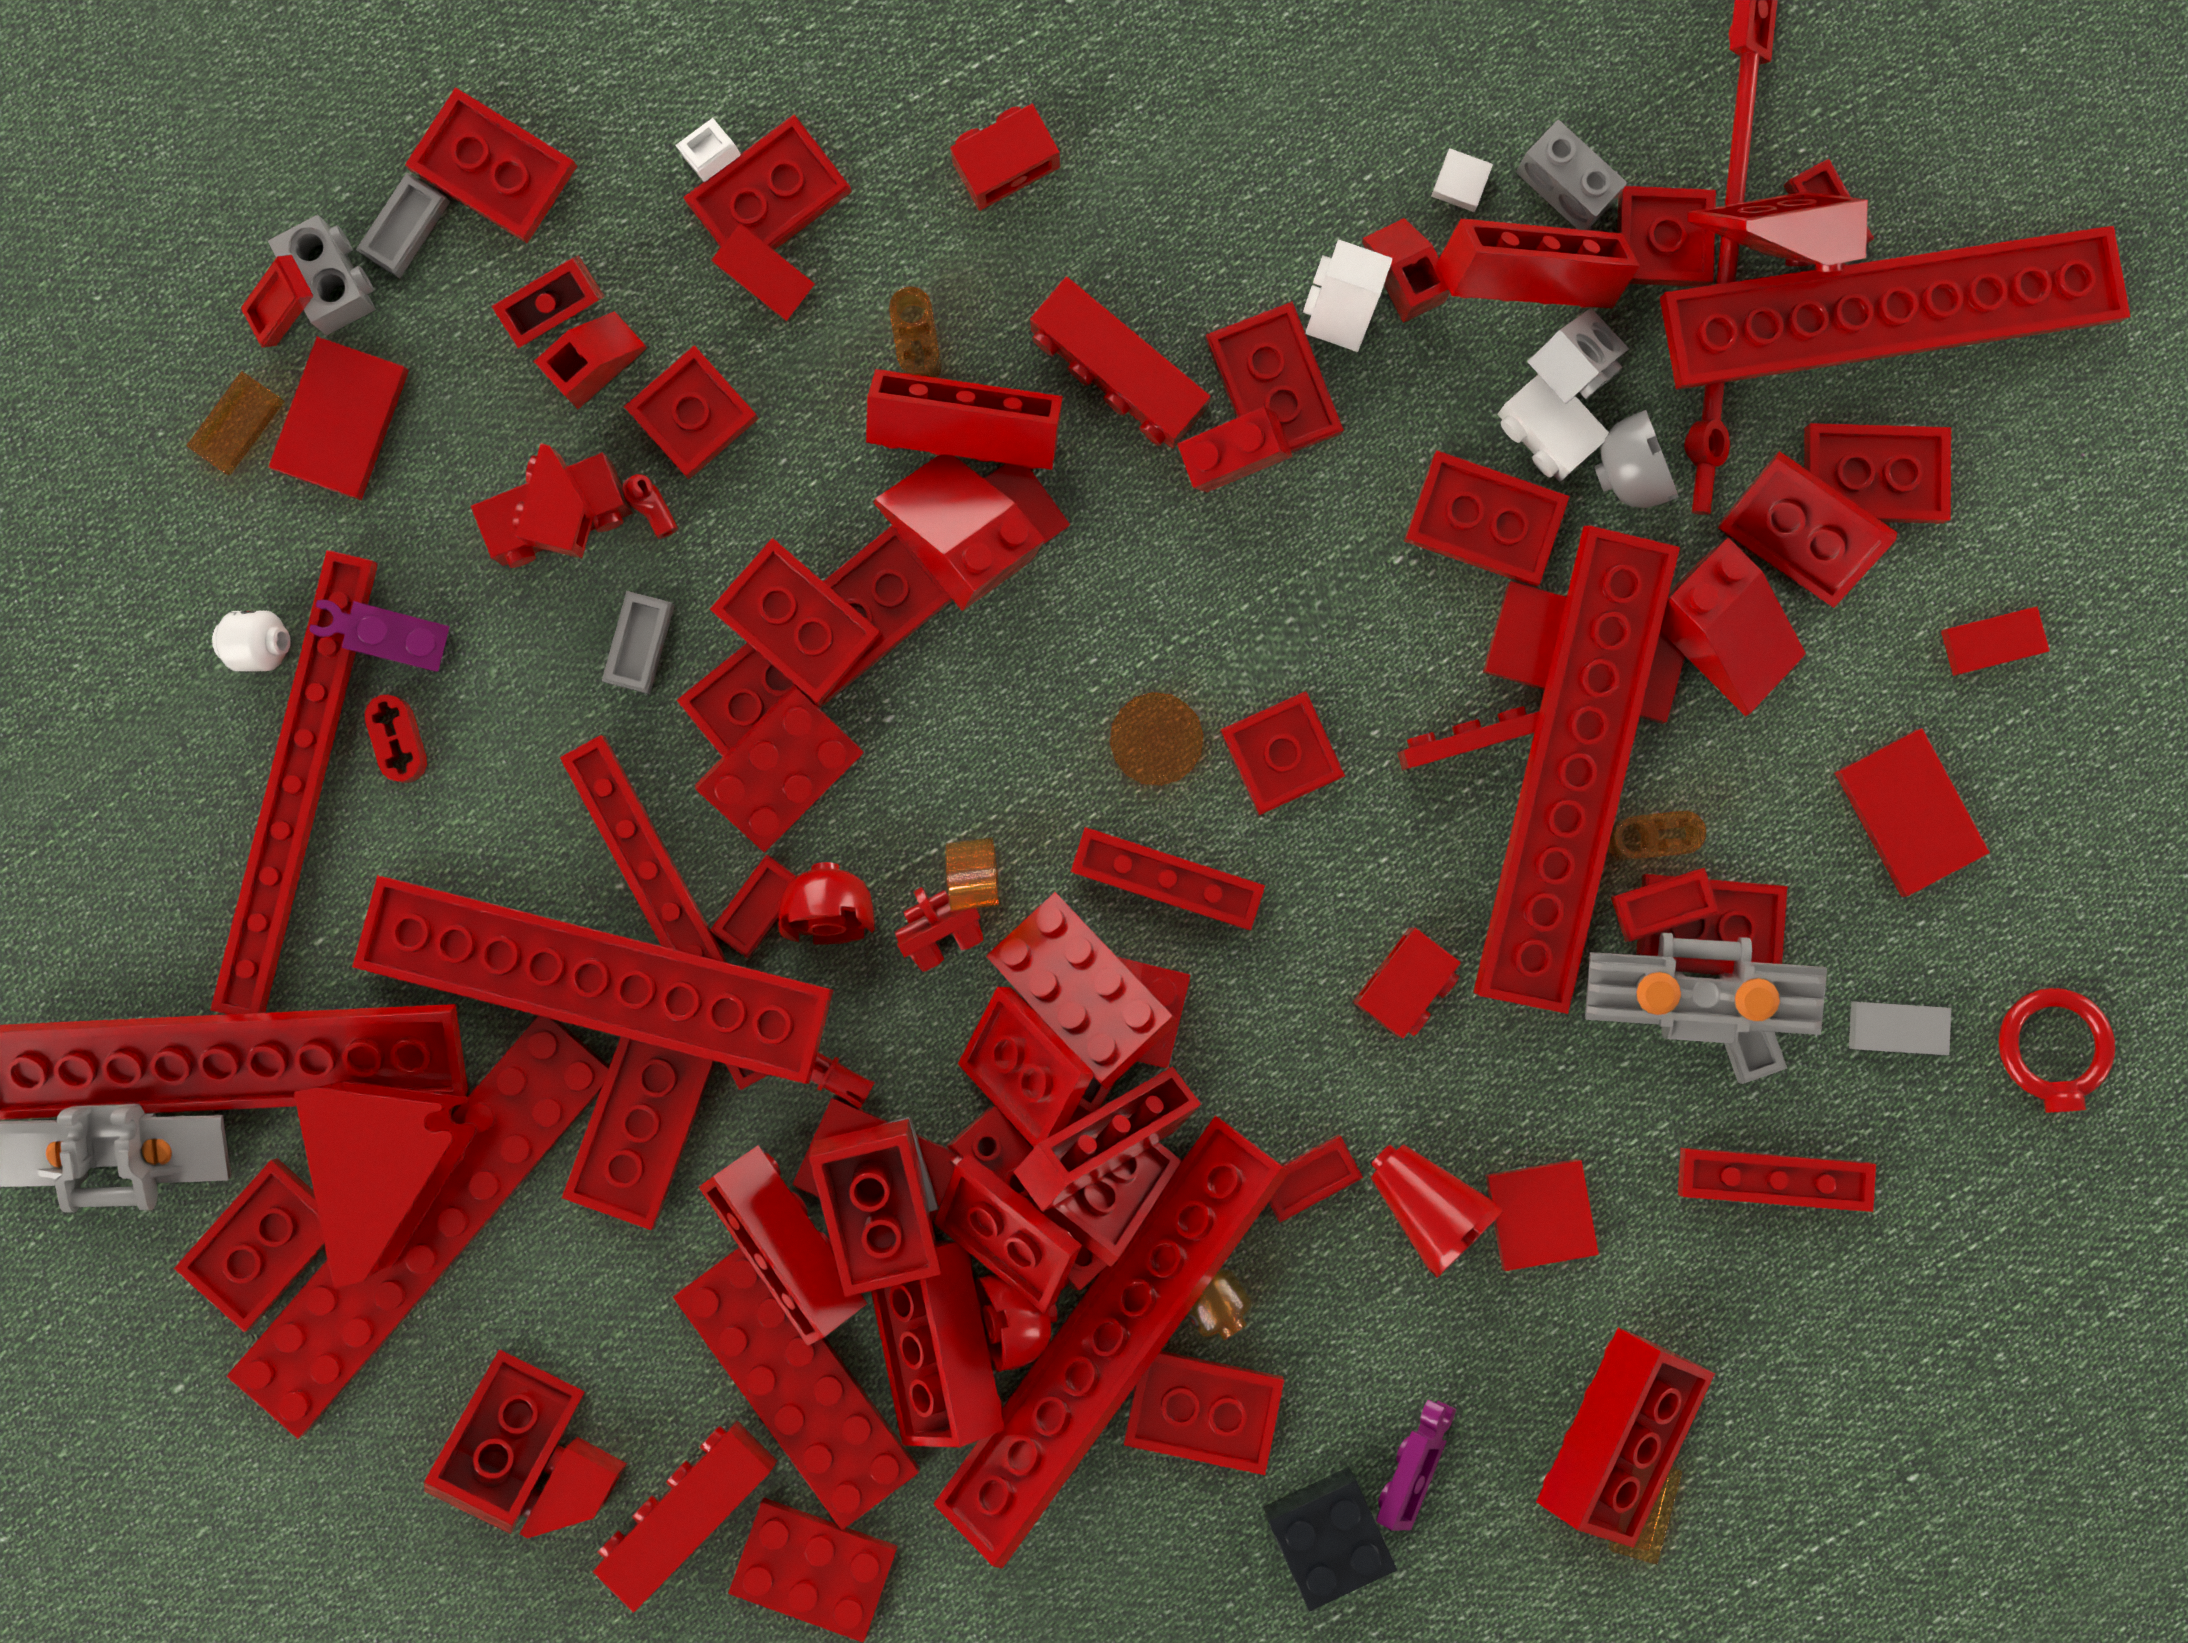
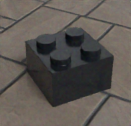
M1350 1466L1263 1507L1270 1528L1309 1612L1397 1571L1396 1565Z

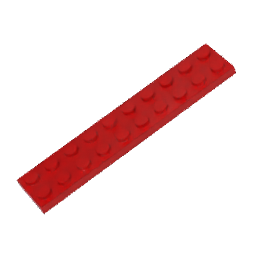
M2114 226L1845 265V269L1840 271L1820 272L1810 270L1669 291L1659 297L1676 390L2122 322L2131 317Z
M1591 525L1583 526L1473 993L1478 996L1566 1014L1569 1013L1680 550L1678 546Z
M379 875L376 878L352 968L803 1084H810L834 991L833 989Z
M455 1004L0 1025V1120L57 1117L64 1109L72 1106L140 1104L145 1113L296 1106L295 1091L341 1081L466 1096L468 1092Z
M538 1015L468 1096V1102L461 1104L451 1116L452 1120L458 1124L474 1122L478 1127V1131L394 1266L370 1275L364 1282L333 1289L327 1259L226 1377L294 1437L299 1439L304 1436L596 1098L602 1089L610 1065L558 1020Z
M1216 1115L1180 1163L1119 1259L1111 1267L1107 1265L1004 1405L1001 1414L1005 1430L977 1442L933 1503L993 1567L1004 1568L1290 1173L1285 1167Z

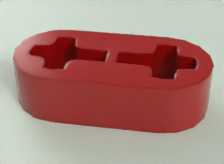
M388 694L375 697L366 707L365 723L378 766L382 774L390 780L401 783L414 782L424 774L427 766V756L413 710L401 698ZM387 705L389 708L399 711L400 716L393 719L395 735H393L389 725L379 721V717L386 714L385 706ZM396 743H399L403 753L413 756V761L406 764V773L402 769L393 768L392 762L399 759Z

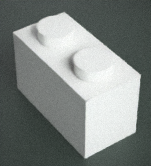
M1338 239L1332 258L1322 255L1313 283L1322 287L1319 288L1312 285L1303 313L1311 315L1305 334L1358 352L1381 295L1393 258Z
M1539 374L1507 401L1497 414L1502 419L1501 427L1505 433L1517 443L1522 441L1534 454L1532 460L1536 467L1547 477L1554 476L1559 482L1605 442V438L1609 434L1576 396L1565 404Z

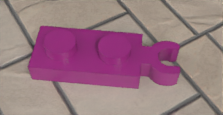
M317 600L316 607L328 610L333 616V622L328 627L311 625L310 632L314 635L329 637L336 633L344 634L343 649L433 672L439 671L450 626L355 601L353 602L351 613L346 614L341 612L340 608L331 601Z
M1427 1400L1421 1413L1418 1431H1412L1410 1436L1403 1440L1398 1449L1396 1461L1399 1464L1392 1481L1385 1485L1379 1497L1378 1506L1381 1509L1376 1519L1377 1523L1392 1531L1412 1530L1447 1441L1442 1438L1454 1419L1455 1408L1441 1401L1435 1403L1432 1400Z

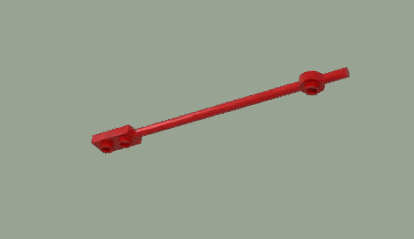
M1735 0L1733 21L1729 29V50L1740 56L1725 205L1742 203L1745 199L1759 65L1771 62L1778 0ZM1722 236L1716 284L1736 282L1740 244ZM1725 382L1705 385L1702 419L1691 426L1689 433L1685 437V452L1696 466L1691 513L1697 515L1711 514L1715 469L1725 463L1729 454V433L1721 421Z

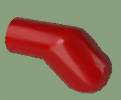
M635 474L625 480L622 494L626 503L647 518L656 537L662 539L674 534L679 528L659 489L652 484L651 480L642 474Z

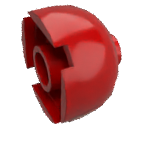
M821 862L812 865L811 871L799 874L790 881L780 898L778 911L779 932L782 937L790 941L799 943V934L813 935V944L815 945L843 944L863 939L865 928L871 933L875 930L872 898L864 881L849 871L840 870V866L836 863Z
M995 1273L975 1280L977 1298L981 1304L982 1318L984 1319L987 1332V1346L991 1352L992 1365L996 1371L1014 1370L1033 1362L1044 1352L1051 1338V1323L1057 1322L1058 1318L1056 1305L1054 1304L1043 1314L1022 1294L1009 1286Z

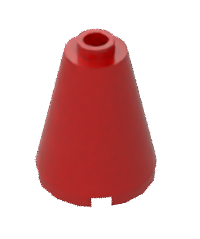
M1391 1144L1388 1145L1370 1164L1376 1170L1371 1176V1180L1425 1266L1436 1278L1449 1268L1504 1212L1497 1205L1498 1203L1405 1144L1397 1150Z

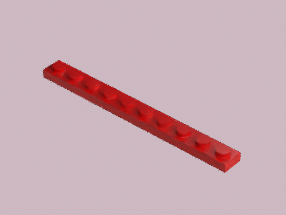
M326 550L210 1008L211 1011L223 1014L266 1012L356 654L355 651L342 648L344 634L336 633L329 637H319L310 632V626L328 627L333 622V616L328 610L316 607L317 600L331 601L340 608L341 612L346 614L351 613L354 601L368 605L378 563L373 560Z

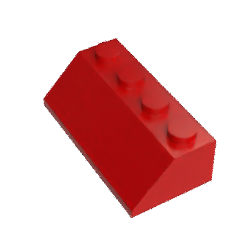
M955 1240L936 1241L941 1266L940 1275L871 1291L902 1445L960 1448L1005 1430L1001 1414L1002 1404L997 1394L991 1365L992 1356L987 1346L982 1322V1308L977 1298L972 1274V1260L968 1251Z
M1618 1327L1612 1340L1606 1346L1604 1358L1592 1383L1585 1391L1584 1400L1574 1422L1564 1436L1563 1445L1552 1469L1544 1479L1543 1488L1536 1503L1578 1531L1634 1548L1715 1373L1641 1336Z

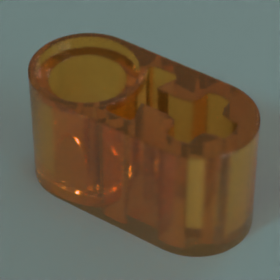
M913 286L901 288L892 296L889 304L896 356L901 372L938 378L942 371V360L930 298L920 288ZM915 305L925 310L922 318L913 323L905 322L900 318L902 311L909 306ZM912 341H921L925 356L924 366L915 367V352Z
M1690 811L1622 818L1614 822L1608 851L1620 860H1636L1692 853L1703 845L1706 839V826L1697 814ZM1628 825L1635 827L1641 835L1640 846L1635 851L1627 849L1622 841V833ZM1675 828H1685L1686 838L1659 840L1658 831Z
M993 837L946 843V878L951 911L999 906L998 871Z

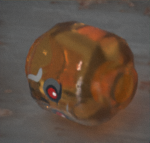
M1221 1269L1190 1309L1187 1316L1202 1337L1209 1338L1219 1333L1223 1341L1247 1326L1243 1316L1251 1309L1252 1301L1234 1273L1229 1269Z

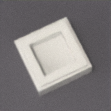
M713 118L676 144L681 155L703 182L707 181L741 155L733 141Z
M1449 148L1431 197L1475 212L1493 164Z

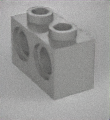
M1559 119L1526 152L1516 170V173L1576 229L1588 230L1614 203L1627 185V182Z
M316 215L268 240L276 257L293 256L313 294V298L304 308V311L310 323L325 335H329L376 310L368 295L374 291V288L360 266L353 267L347 253L353 251L352 246L338 225L331 227L319 215ZM323 245V252L316 260L308 261L311 250L316 246ZM345 285L343 296L335 302H330L331 292L336 287Z
M1590 308L1560 329L1527 362L1566 404L1579 393L1587 399L1599 387L1607 383L1623 368L1617 360L1629 348L1600 316Z

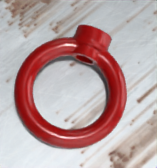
M2046 988L2025 995L2009 1009L2000 1027L1998 1039L1999 1053L2007 1073L2023 1090L2035 1097L2044 1099L2045 1113L2086 1110L2084 1096L2093 1092L2104 1082L2114 1063L2115 1038L2107 1017L2094 1002L2071 990ZM2047 1007L2066 1008L2078 1014L2089 1026L2094 1038V1056L2088 1069L2077 1079L2049 1082L2032 1073L2024 1063L2019 1050L2020 1031L2029 1016L2038 1010Z

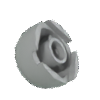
M1644 410L1629 416L1615 424L1608 431L1609 434L1605 438V442L1600 446L1602 463L1594 466L1603 492L1613 489L1621 502L1631 507L1639 508L1653 507L1679 498L1647 411Z

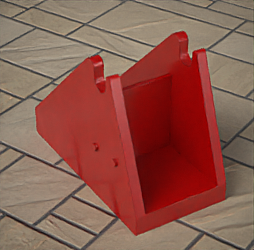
M341 1081L294 1092L333 1289L364 1282L370 1275L394 1266L478 1131V1127L474 1122L458 1124L451 1118L452 1109L457 1105L467 1103L468 1097L352 1081Z

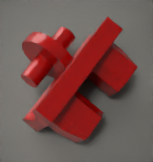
M923 887L914 890L918 904L903 911L909 924L894 931L898 940L897 945L904 958L910 955L923 972L939 965L944 960L943 953L936 942L939 939L952 933L961 950H968L984 940L978 919L981 917L970 893L951 901L946 890L929 898Z

